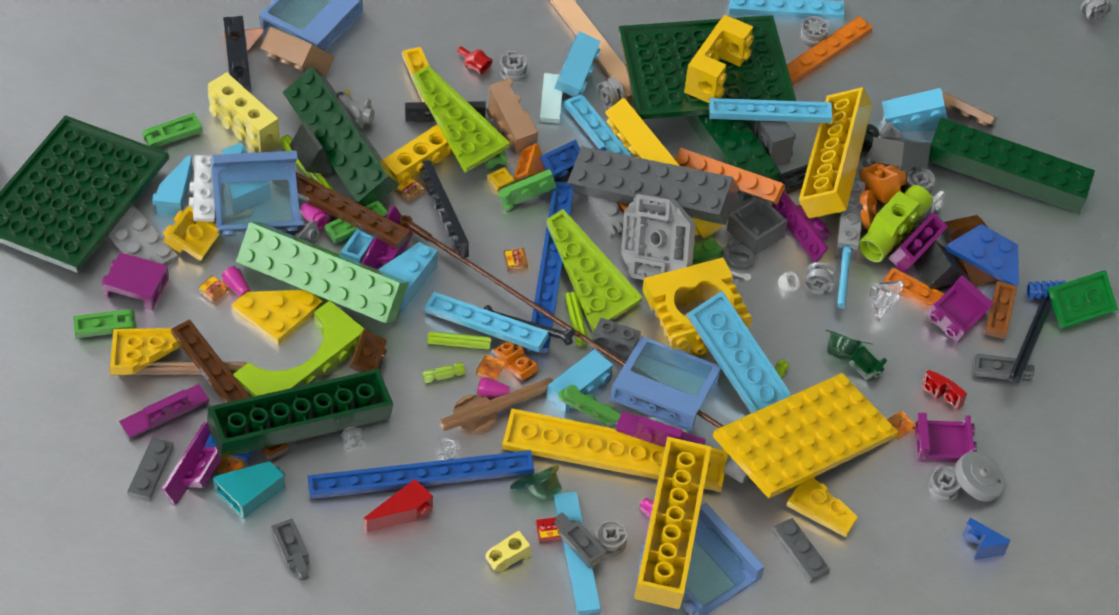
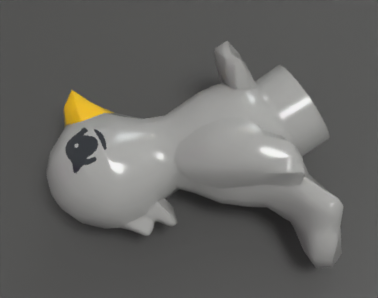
M350 90L336 92L362 130L364 124L371 125L373 123L375 111L372 109L370 99H367L364 103L354 102L351 98Z

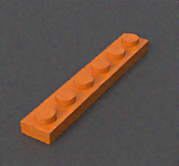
M858 16L789 62L787 68L792 86L870 34L873 26Z
M683 148L679 149L675 158L676 162L682 167L731 176L739 187L738 191L774 204H778L785 189V185L781 182Z

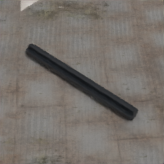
M1043 297L1011 370L1010 382L1017 384L1022 378L1052 305L1051 299Z

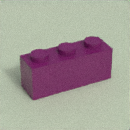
M932 212L888 259L904 272L948 226Z

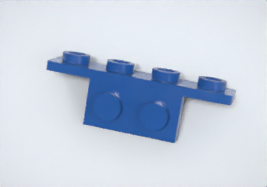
M575 139L542 155L540 160L546 170H551L553 177L558 176L560 179L568 175L569 170L573 169L580 147ZM604 146L598 150L606 151L607 149Z

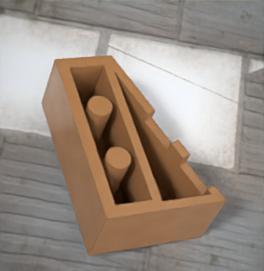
M272 27L269 28L261 45V49L267 51L266 56L277 60L279 57L281 58L280 62L288 66L294 64V68L302 72L313 66L325 77L335 58L333 55L308 42Z
M511 78L489 85L488 108L486 111L488 117L495 122L498 132L502 133L510 142L509 147H512L514 152L518 153L522 149L537 143L538 131L528 111L522 110L519 104L521 98L519 94H514L511 88L513 82Z

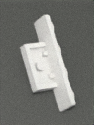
M195 155L194 182H190L189 193L194 194V197H189V206L193 208L194 221L213 222L215 219L210 162L212 156Z

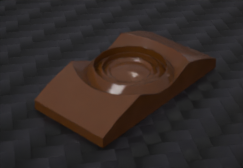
M978 215L945 221L944 223L948 227L942 234L947 244L981 224L986 227L988 226ZM955 256L969 277V281L976 288L995 284L999 281Z

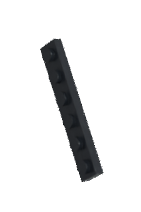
M431 160L424 161L423 170L420 171L422 182H426L428 195L433 197L434 208L439 210L440 221L445 223L446 234L452 238L454 251H458L461 259L469 257L468 239Z

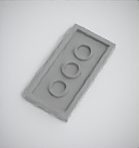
M134 205L129 208L106 237L119 253L122 252L167 266L178 260L176 252L163 242L164 239Z

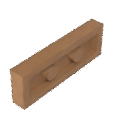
M942 92L945 107L952 109L954 106L960 109V114L968 118L971 115L978 118L977 122L982 125L995 124L998 117L946 92Z

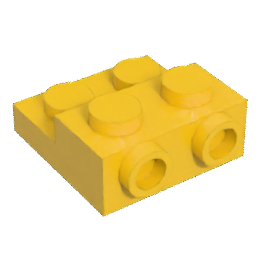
M187 206L183 212L181 210L178 211L173 219L175 224L167 226L163 232L165 236L163 242L177 252L181 253L184 250L201 261L220 233H217L214 222L194 221L193 208Z

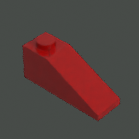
M416 479L412 480L364 517V530L368 533L414 522L422 516H427L433 509V495Z

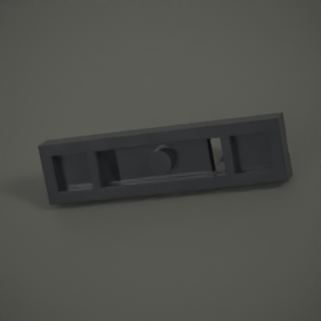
M243 16L223 17L229 75L246 90L251 89Z

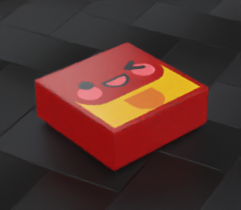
M555 517L536 520L535 524L539 543L562 540L558 534L559 529L554 524Z

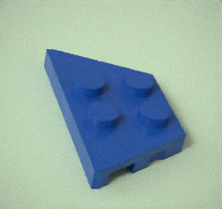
M983 224L946 246V251L1003 283L1019 285L1018 244Z

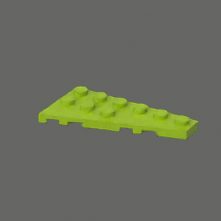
M429 65L414 73L412 79L464 173L509 148L510 142Z
M564 209L547 218L546 225L592 332H594L600 318L613 321L642 302L643 297Z

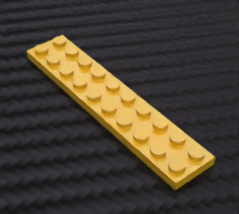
M512 408L502 443L503 450L513 452L531 450V454L534 456L656 480L659 477L665 448L620 433L615 428ZM711 447L704 489L721 492L725 474L723 471L728 458V453L725 450Z

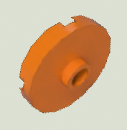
M865 190L860 194L859 203L860 205L863 204V210H861L860 215L864 228L869 230L876 214L879 212L874 192L872 190Z

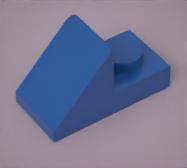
M972 518L966 523L962 534L971 543L979 545L974 559L1002 556L1006 553L1010 543V539Z

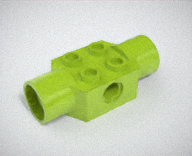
M912 185L904 194L898 191L876 214L868 233L859 241L861 253L872 262H880L888 253L890 254L895 248H898L903 243L904 238L915 230V223L933 205L931 194L919 185Z

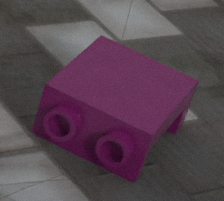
M120 252L116 260L112 261L108 275H105L102 279L101 287L104 290V296L110 297L111 293L115 292L143 300L144 308L153 311L169 280L168 266Z
M962 275L929 308L925 315L957 343L987 313L994 303Z
M927 413L917 414L914 428L918 461L956 463L965 453L977 452V442L973 441L975 424L971 423L970 415H966L964 421L959 422L927 420Z

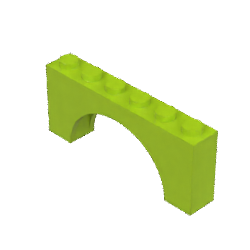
M329 300L314 312V323L320 330L323 340L318 351L309 360L297 367L280 371L262 369L248 362L235 372L233 376L250 397L316 383L324 375L330 374L339 363H343L354 352L360 333L364 328Z

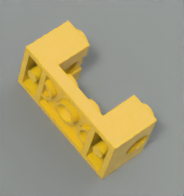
M724 14L688 64L684 93L709 103L710 98H721L725 91L723 84L726 81L727 74L725 73L726 64L719 62L721 58L739 67L744 60L747 61L752 51L749 48L754 39L752 35L753 26Z

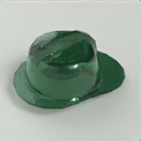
M825 330L829 333L827 352L838 359H850L862 343L874 345L853 340L834 331Z
M554 465L544 471L523 477L512 483L510 489H526L537 499L549 498L562 490L556 473L559 465Z

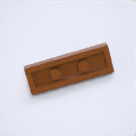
M997 281L992 298L994 304L990 308L984 334L1001 339L1006 338L1018 286Z

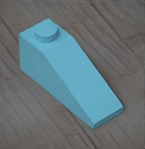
M187 155L159 184L157 193L153 194V205L156 206L157 214L176 216L179 210L183 212L193 172L192 156Z

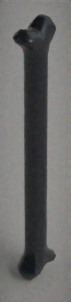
M490 305L483 307L485 310L546 330L549 336L563 340L566 346L573 344L574 328L568 331H561L496 312Z

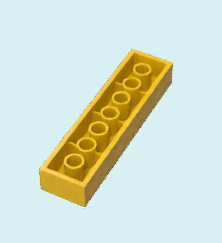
M864 87L826 97L825 102H831L832 122L819 123L799 197V202L808 218L822 217L847 210L872 109V103Z
M622 98L605 111L608 117L606 122L612 129V132L634 157L680 166L625 98ZM691 218L696 223L695 235L700 234L703 239L708 238L724 226L723 224Z
M667 437L634 599L680 609L686 586L711 446Z

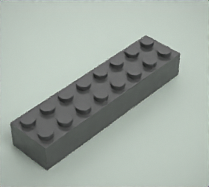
M583 146L580 148L567 182L576 194L628 205L633 201L636 194L675 199L691 218L723 225L727 223L739 189L736 181L731 176Z

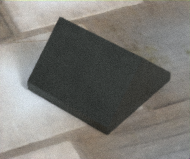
M303 122L289 147L292 151H297V158L307 172L333 173L334 171L324 148L308 125Z
M934 241L914 262L929 289L953 285L962 275L969 281V277L956 257L946 251L945 247L937 241Z

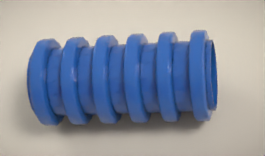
M1066 281L1029 282L1027 285V296L1029 300H1034V298L1040 300L1043 297L1051 299L1047 288L1065 283Z

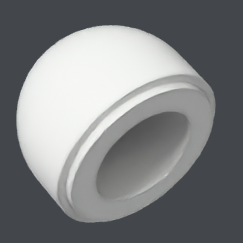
M788 271L779 277L778 286L785 292H795L799 289L800 281L796 273ZM788 279L793 281L794 287L789 285Z

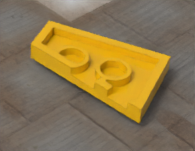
M814 477L799 484L787 502V507L844 537L848 536L857 522L858 516L840 499H836L828 492V488L823 483L820 484Z

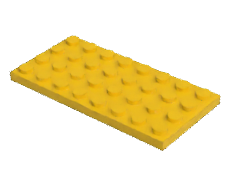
M840 373L714 430L712 436L769 499L896 438L899 432L843 373Z

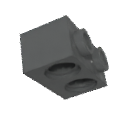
M600 318L593 332L592 340L617 357L627 361L641 337V331Z

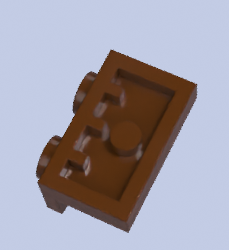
M363 329L349 368L359 373L378 368L381 370V367L378 365L380 361H383L387 353V349H384L387 340Z

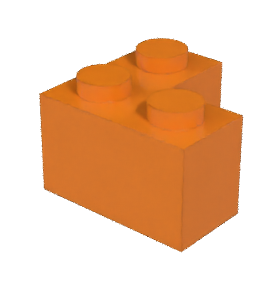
M875 163L858 170L860 182H865V190H872L876 200L885 204L898 191L901 192V186L907 184L905 170H898V166Z

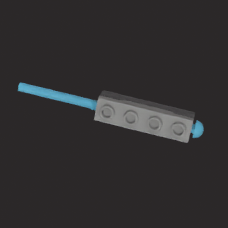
M854 178L847 210L839 213L835 258L842 259L837 299L838 308H845L850 260L855 261L859 247L862 220L860 212L863 210V204L860 205L859 199L861 192L865 190V182H860L857 178Z

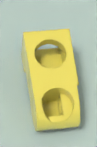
M518 530L492 547L486 553L485 558L494 571L499 573L507 569L511 564L531 557L530 544Z

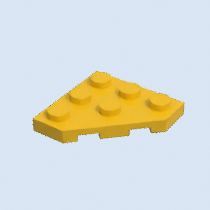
M306 290L246 292L231 304V307L235 313L275 343L280 344L308 320L316 310L323 306V301Z
M171 328L113 329L110 375H133L179 348V343L171 334Z

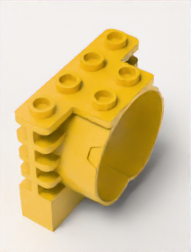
M723 257L644 278L643 293L651 310H655V316L660 320V326L666 339L670 342L671 349L679 348L693 356H701L710 352L689 319L681 314L676 306L687 307L694 301L706 302L721 291L724 292L748 329L751 327L752 316L747 312V306L742 302V296L738 294L736 284L732 283L733 276Z

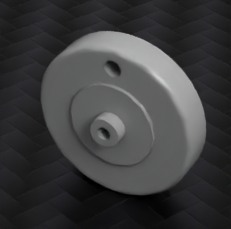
M971 451L965 453L956 462L955 473L957 480L970 496L980 501L990 502L995 500L1004 491V476L998 465L988 456L980 452Z

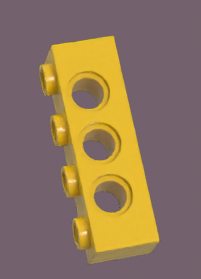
M437 124L385 157L383 161L399 184H404L405 180H410L420 174V171L423 170L424 161L431 160L432 164L439 163L442 158L450 153L452 154L453 151Z

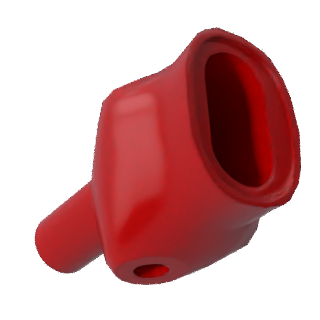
M462 46L457 49V53L466 58L464 66L476 71L479 75L484 74L493 63V59L480 49H476L473 52L468 51Z

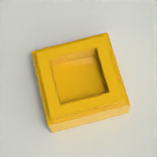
M505 167L487 175V180L497 192L516 182Z

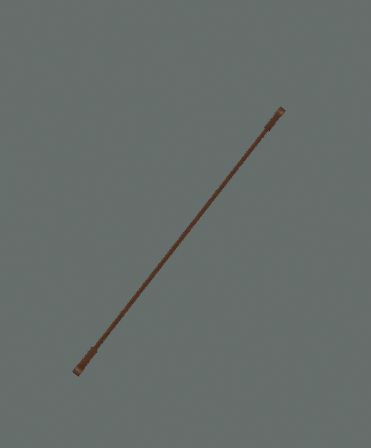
M403 215L400 217L399 225L410 228L412 232L424 240L432 242L567 331L573 328L468 259H461L457 252L413 223L410 216ZM574 329L575 336L621 366L625 365L626 362ZM631 368L632 372L650 378L636 368ZM701 410L698 411V416L715 427L720 428L724 426Z

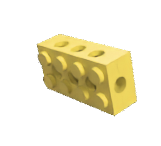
M226 72L208 83L207 95L210 113L221 120L227 129L232 130L240 141L243 140L252 152H271L280 146L278 117Z

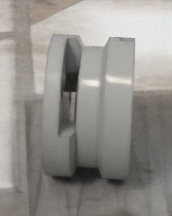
M1084 0L1081 5V11L1086 14L1087 19L1091 23L1103 20L1112 10V5L1108 0Z
M818 16L807 17L802 22L801 40L809 46H815L827 38L829 31L828 22Z
M516 50L507 51L505 55L502 54L500 58V75L504 79L511 78L513 82L525 78L528 65L526 55L524 53L520 54Z
M615 77L608 79V82L602 81L598 83L597 93L599 99L607 109L619 102L621 97L625 98L624 89Z
M913 167L907 172V184L904 185V190L906 192L912 185H919L931 194L935 176L927 168L915 171Z
M812 263L807 267L804 285L813 293L825 294V291L830 292L834 288L836 271L827 263Z
M948 466L947 468H936L932 472L928 484L930 495L941 502L954 500L961 488L955 469Z
M616 520L603 521L595 532V539L606 551H610L607 554L608 557L618 556L626 548L627 529Z

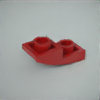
M928 370L925 372L922 385L928 393H931L936 399L943 395L945 400L952 404L956 410L964 405L967 393L961 387L934 371Z

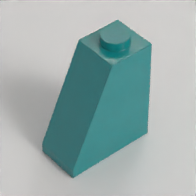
M270 461L215 476L213 478L214 491L244 519L285 488V473L279 466L275 467Z

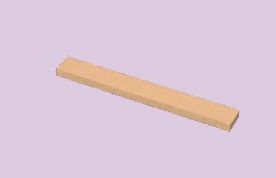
M549 0L575 35L580 31L600 40L598 48L601 51L595 61L609 79L612 77L618 79L624 89L626 101L633 99L626 66L575 0Z

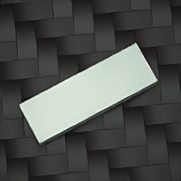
M544 73L539 122L556 124L560 122L562 92L554 88L559 74Z

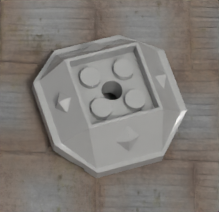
M636 194L633 201L624 211L621 254L629 268L628 272L631 278L644 280L646 277L692 266L696 223L675 199Z

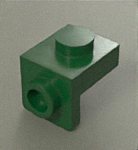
M862 346L848 363L867 380L873 376L877 378L885 370L883 366L888 360L884 357L878 361Z

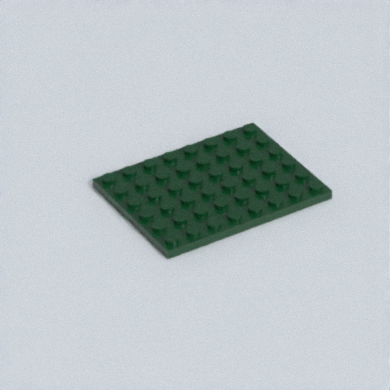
M774 16L734 18L753 26L752 35L754 39L749 48L752 50L751 55L747 61H743L740 67L720 58L719 62L726 64L725 73L727 74L726 81L723 84L725 91L721 99L796 101ZM721 19L624 25L618 27L635 111L642 120L709 115V103L684 93L688 64Z
M65 115L0 191V243L78 273L169 160V154Z

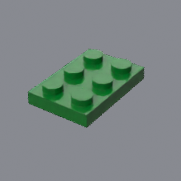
M1106 270L1047 288L1059 328H1065L1118 310Z

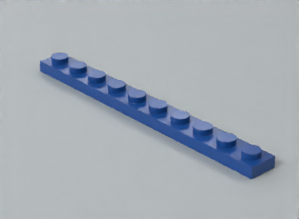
M555 182L557 188L552 191L548 218L562 209L570 216L574 191L568 183ZM547 227L534 303L554 315L563 262ZM533 309L531 322L553 327L552 320ZM551 336L548 337L540 353H549Z
M531 450L307 475L310 499L402 489L414 479L422 486L528 475L534 474V464Z

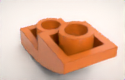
M507 341L493 350L501 363L521 381L539 371L538 364L525 356L523 348L519 345Z

